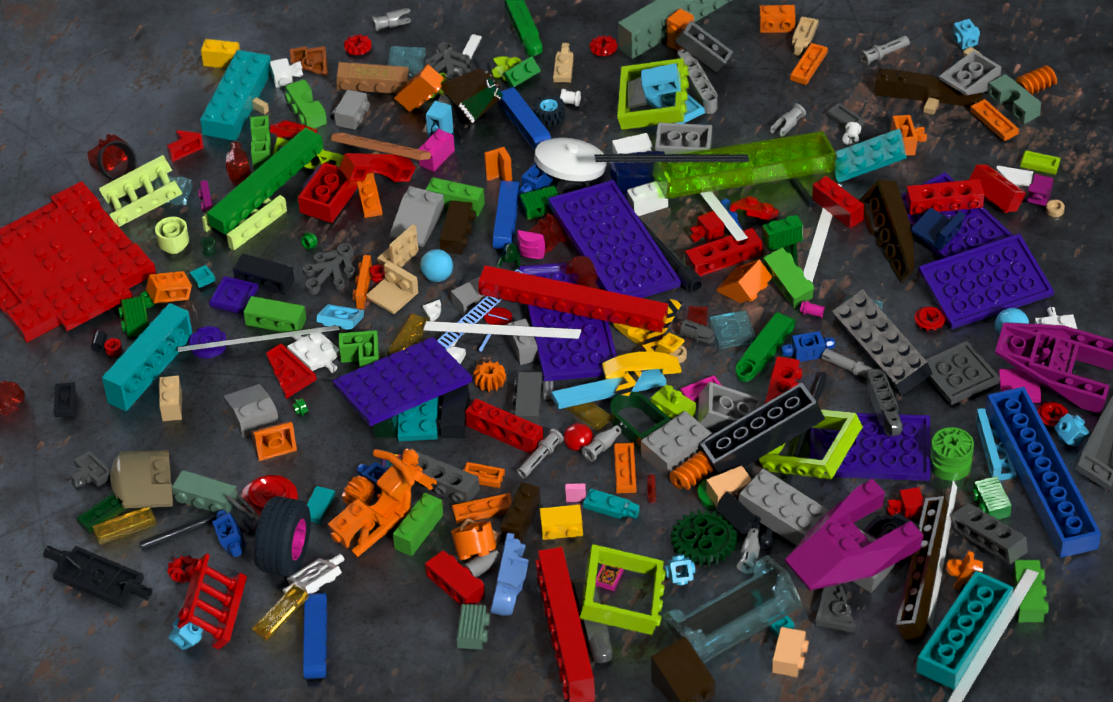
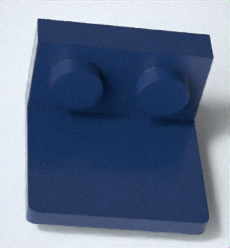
M929 208L911 228V232L937 249L942 250L961 229L966 215L959 211L955 217L947 218L933 208Z

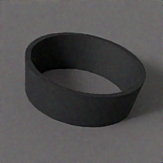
M112 141L98 152L97 167L101 174L108 179L116 180L120 178L110 176L103 167L102 155L108 146H117L125 152L128 166L123 175L136 168L135 152L131 146L123 141Z

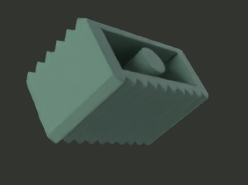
M461 605L457 633L458 648L483 649V643H487L488 630L485 629L486 626L490 625V613H487L485 605Z

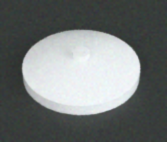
M571 138L545 140L536 147L534 155L535 163L541 170L556 178L569 181L596 179L605 172L607 162L595 161L594 154H604L597 147Z

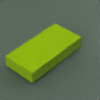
M1025 151L1020 167L1056 174L1061 158Z

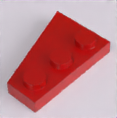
M279 344L266 352L268 362L286 399L317 380L316 374L283 344Z

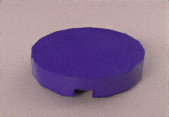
M206 326L197 329L196 333L190 335L189 346L227 341L225 333L220 331L219 328ZM227 345L191 350V352L200 358H212L220 355Z

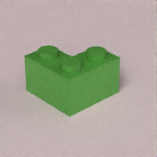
M377 330L339 333L341 363L359 361L360 368L380 360Z

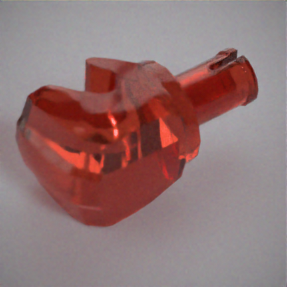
M234 141L230 144L231 150L225 158L226 172L232 182L242 183L251 175L250 165L246 152L241 150V143Z
M576 256L567 262L565 274L576 273L579 275L577 285L600 289L596 283L598 279L596 268L589 257Z
M2 381L0 383V416L2 414L9 415L12 411H19L20 409L17 408L19 402L24 403L25 392L16 382Z

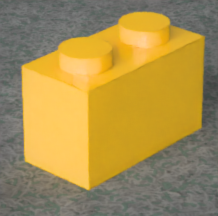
M205 39L201 49L203 66L228 68L236 51L240 50L239 42Z
M580 505L540 508L543 540L583 536Z

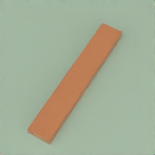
M334 133L331 136V141L417 160L430 159L431 155L428 151L346 133Z

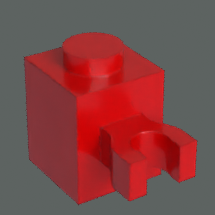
M714 211L697 217V226L690 228L693 234L690 235V239L696 242L703 237L708 243L725 237V224Z
M920 488L899 490V500H888V514L893 516L894 513L902 512L903 517L909 520L921 519L924 499Z

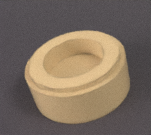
M1050 200L1046 204L1045 211L1051 217H1060L1064 213L1065 205L1059 200Z
M681 345L670 355L677 357L679 363H682L687 358V350Z

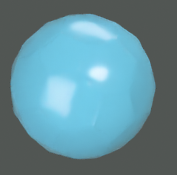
M434 249L423 255L420 269L427 280L442 282L451 275L453 261L445 251Z
M1007 308L998 314L995 321V329L1000 336L1003 323L1029 324V320L1022 310Z

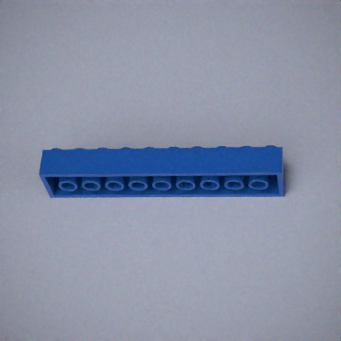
M1025 387L987 395L986 413L1059 557L1062 558L1098 549L1101 532Z

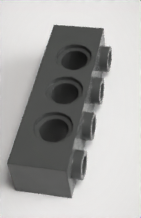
M415 451L419 456V464L417 466L423 469L422 472L437 481V484H431L433 489L430 491L450 498L457 503L473 500L480 490L478 476ZM414 479V484L420 486L423 489H427L424 485H422Z
M967 503L951 514L953 530L1006 563L1012 564L1028 553L1026 536L1012 529L1009 525L1000 522L994 516L985 513L980 508Z

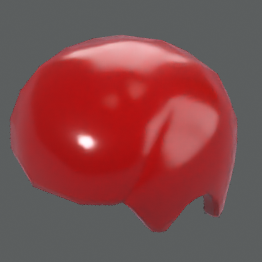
M575 423L565 430L563 442L568 449L579 451L592 442L594 435L586 424Z

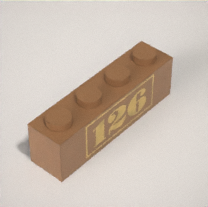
M339 62L338 90L397 94L409 81V67Z

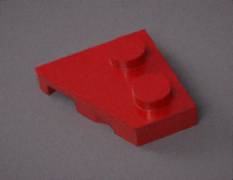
M752 196L736 201L730 207L732 212L742 209L747 211L746 215L768 221L776 218L779 210L773 208V205L759 202L757 198Z

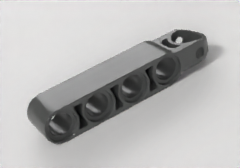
M872 369L868 372L867 392L879 423L884 428L888 437L899 436L903 429L902 421L898 414V404L887 376L880 369Z
M585 579L572 581L579 614ZM595 586L593 602L600 604ZM581 619L592 660L596 663L609 662L613 657L607 625Z

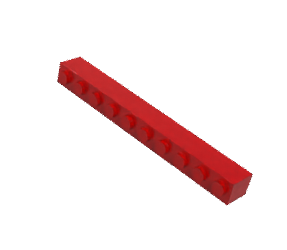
M486 265L478 281L480 295L662 333L668 317V303Z

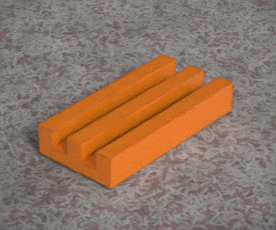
M467 462L464 471L479 477L480 485L500 488L503 476L505 475V469L470 462Z

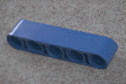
M514 87L500 91L503 96L497 101L533 150H536V147L541 142L551 139L548 130Z
M501 180L493 234V249H503L506 244H513L520 195V181Z
M326 593L305 594L304 679L326 678L327 597Z

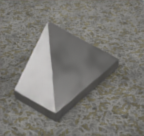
M642 78L628 82L629 109L647 105Z

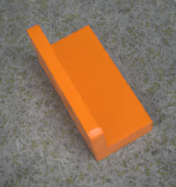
M505 147L485 152L484 162L487 181L501 177L502 181H512L511 158Z

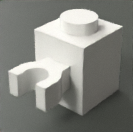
M287 58L270 62L271 75L276 88L292 84V76H303L301 62H296L290 66Z

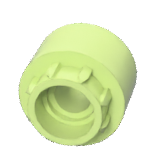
M167 217L157 223L155 227L157 243L162 250L170 254H176L188 245L187 224L183 219Z

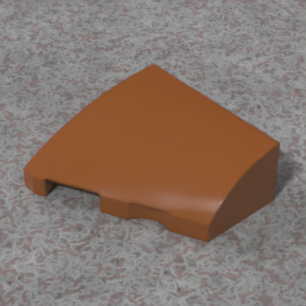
M307 46L289 49L291 65L301 62L303 70L324 76L328 75L325 46L307 49Z

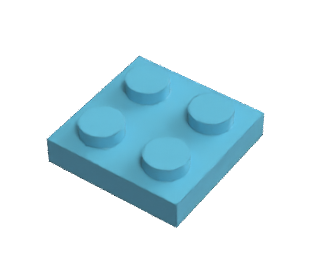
M328 304L317 314V322L322 323L324 326L336 325L341 326L342 329H352L364 317V310Z

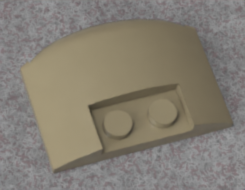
M120 451L111 467L110 482L115 498H120L123 501L122 507H173L169 451Z

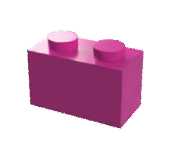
M438 129L419 148V150L431 153L430 159L419 160V165L434 172L455 151L453 135Z

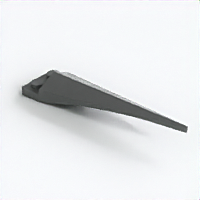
M1113 395L1077 455L1078 459L1074 466L1075 470L1106 490L1113 483Z

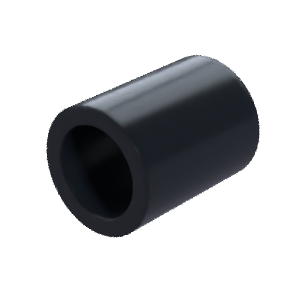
M97 330L94 332L90 346L92 350L96 352L103 351L104 343L107 339V334L104 331Z

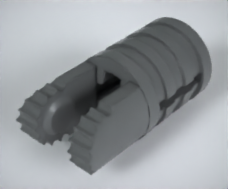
M685 319L682 323L680 335L707 344L716 343L713 330L688 319Z

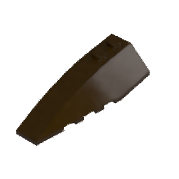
M878 68L876 75V96L926 102L928 98L939 100V103L968 107L983 99V93L965 95L940 80L939 77L884 68Z
M878 179L859 201L864 204V218L871 235H875L877 238V245L883 248L885 258L891 261V267L899 281L904 282L914 272V247L908 214L897 182Z

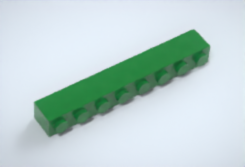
M305 127L207 212L209 225L225 235L234 229L238 223L245 219L254 209L258 208L268 197L272 196L286 181L296 175L317 154L321 153L324 149L322 136Z

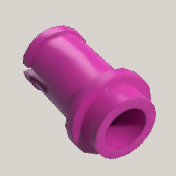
M809 300L806 302L802 301L800 312L803 315L810 314L820 318L823 317L825 306L809 303Z

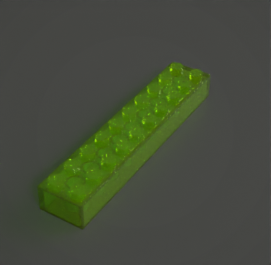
M820 131L683 153L748 154L749 162H655L653 176L664 197L668 199L834 171L837 154L825 133Z

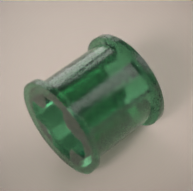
M204 237L200 241L203 255L212 256L216 253L217 249L214 238Z

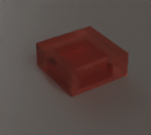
M689 306L688 320L707 326L708 307Z

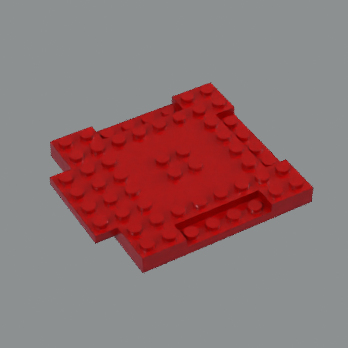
M82 181L51 196V203L0 228V311L26 343L59 325H62L66 331L79 326L120 304L122 299L131 298L132 293L129 288L148 279L149 275L156 274L154 263L136 243H132L100 205V201Z

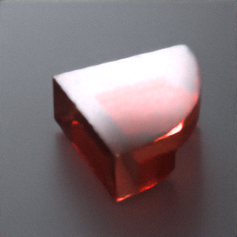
M655 474L647 476L649 503H656Z

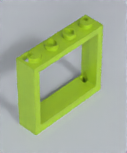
M683 58L621 66L617 118L622 130L655 126L658 123L684 122V116L687 112L685 101H688L686 88H689L687 78L689 66L685 65ZM676 63L680 74L681 91L676 92L675 106L630 112L628 107V82L642 78L641 70Z
M821 410L825 420L811 428L840 431L823 460L780 456L779 453L784 447V443L782 446L759 458L763 468L768 472L832 479L863 427L857 414Z
M592 544L587 558L580 618L652 635L655 626H659L661 621V615H658V612L661 611L663 600H660V597H662L664 592V585L661 583L664 582L666 570L663 569L664 561ZM598 563L654 576L650 615L593 602Z

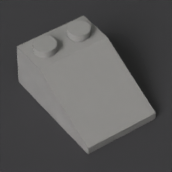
M973 50L941 74L939 79L965 95L986 92L989 90V83L1000 77L1001 66Z
M409 186L402 198L389 238L395 240L413 224L417 230L418 246L424 247L445 210L443 194Z
M709 382L699 394L698 422L705 428L720 431L761 407L762 399Z
M260 384L223 396L242 438L251 436V431L279 423L276 407L271 397Z

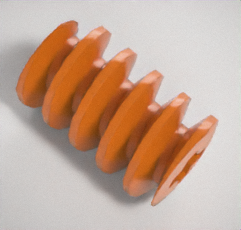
M1045 65L1037 68L1035 71L1033 70L1019 76L1016 83L1033 95V93H1038L1040 90H1045V87L1050 88L1051 85H1056L1057 78L1054 71Z
M699 451L698 454L693 455L692 458H689L681 466L671 471L669 477L677 489L683 488L688 491L691 488L690 486L696 485V481L701 482L702 477L706 478L708 473L711 474L714 470L708 456L704 452Z

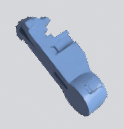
M507 533L490 608V613L501 616L512 615L516 597L522 591L529 559L522 558L526 545L520 543L518 539L514 538V534Z

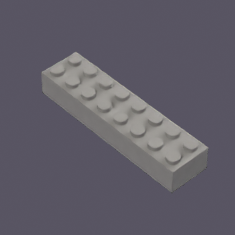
M762 469L739 495V501L754 513L756 517L759 516L761 518L760 523L796 546L816 523L830 511L765 469ZM860 530L871 543L876 541V539ZM895 564L872 577L853 582L872 593L894 568Z

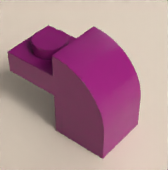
M1035 174L1033 183L1029 185V198L1027 202L1046 206L1052 192L1053 178Z

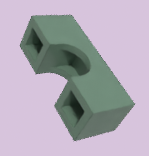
M1006 74L989 83L988 96L999 105L1005 102H1013L1012 116L1022 124H1026L1040 116L1041 102L1039 99L1031 95L1025 88L1021 87Z

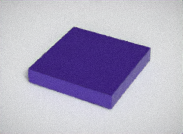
M223 276L209 301L210 307L244 314L251 296L254 297L259 289L258 284Z

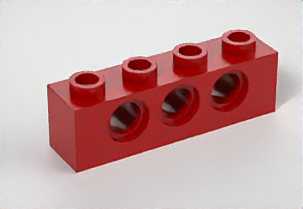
M980 179L907 186L906 201L910 215L926 213L929 208H933L937 212L983 208L984 191Z
M750 228L743 231L748 237L747 239L737 241L733 235L686 250L685 264L686 266L690 265L700 276L761 256L762 241L754 229Z
M777 356L764 404L799 384L797 380H801L803 368H800V360Z
M475 398L465 411L467 427L529 454H532L537 449L538 442L543 439L542 426Z

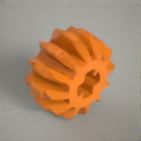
M491 360L489 363L482 361L481 365H476L473 378L476 387H480L481 391L486 389L488 392L493 389L497 391L498 387H503L504 382H506V373L503 365H500L498 361L492 363Z
M353 477L351 482L348 481L347 487L344 488L345 492L342 494L344 497L343 502L348 506L357 497L369 505L370 500L373 499L372 495L375 493L374 484L365 477Z

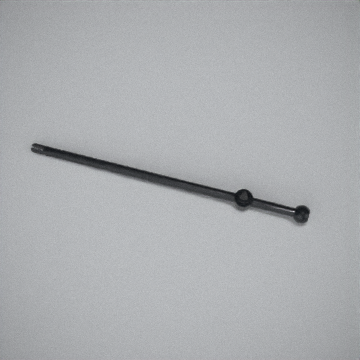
M825 372L820 373L812 394L817 403L827 377ZM808 430L798 436L791 457L799 458ZM785 474L783 481L790 485L793 474ZM766 527L765 533L758 538L759 546L762 549H769L774 544L773 530Z

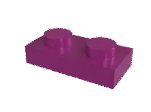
M206 180L200 181L201 189H198L200 200H204L200 202L202 213H207L213 208L208 181Z

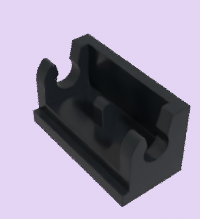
M729 491L726 492L716 508L722 516L743 534H748V531L751 528H756L761 521L759 516L756 517L754 513L737 499L735 494L733 495Z

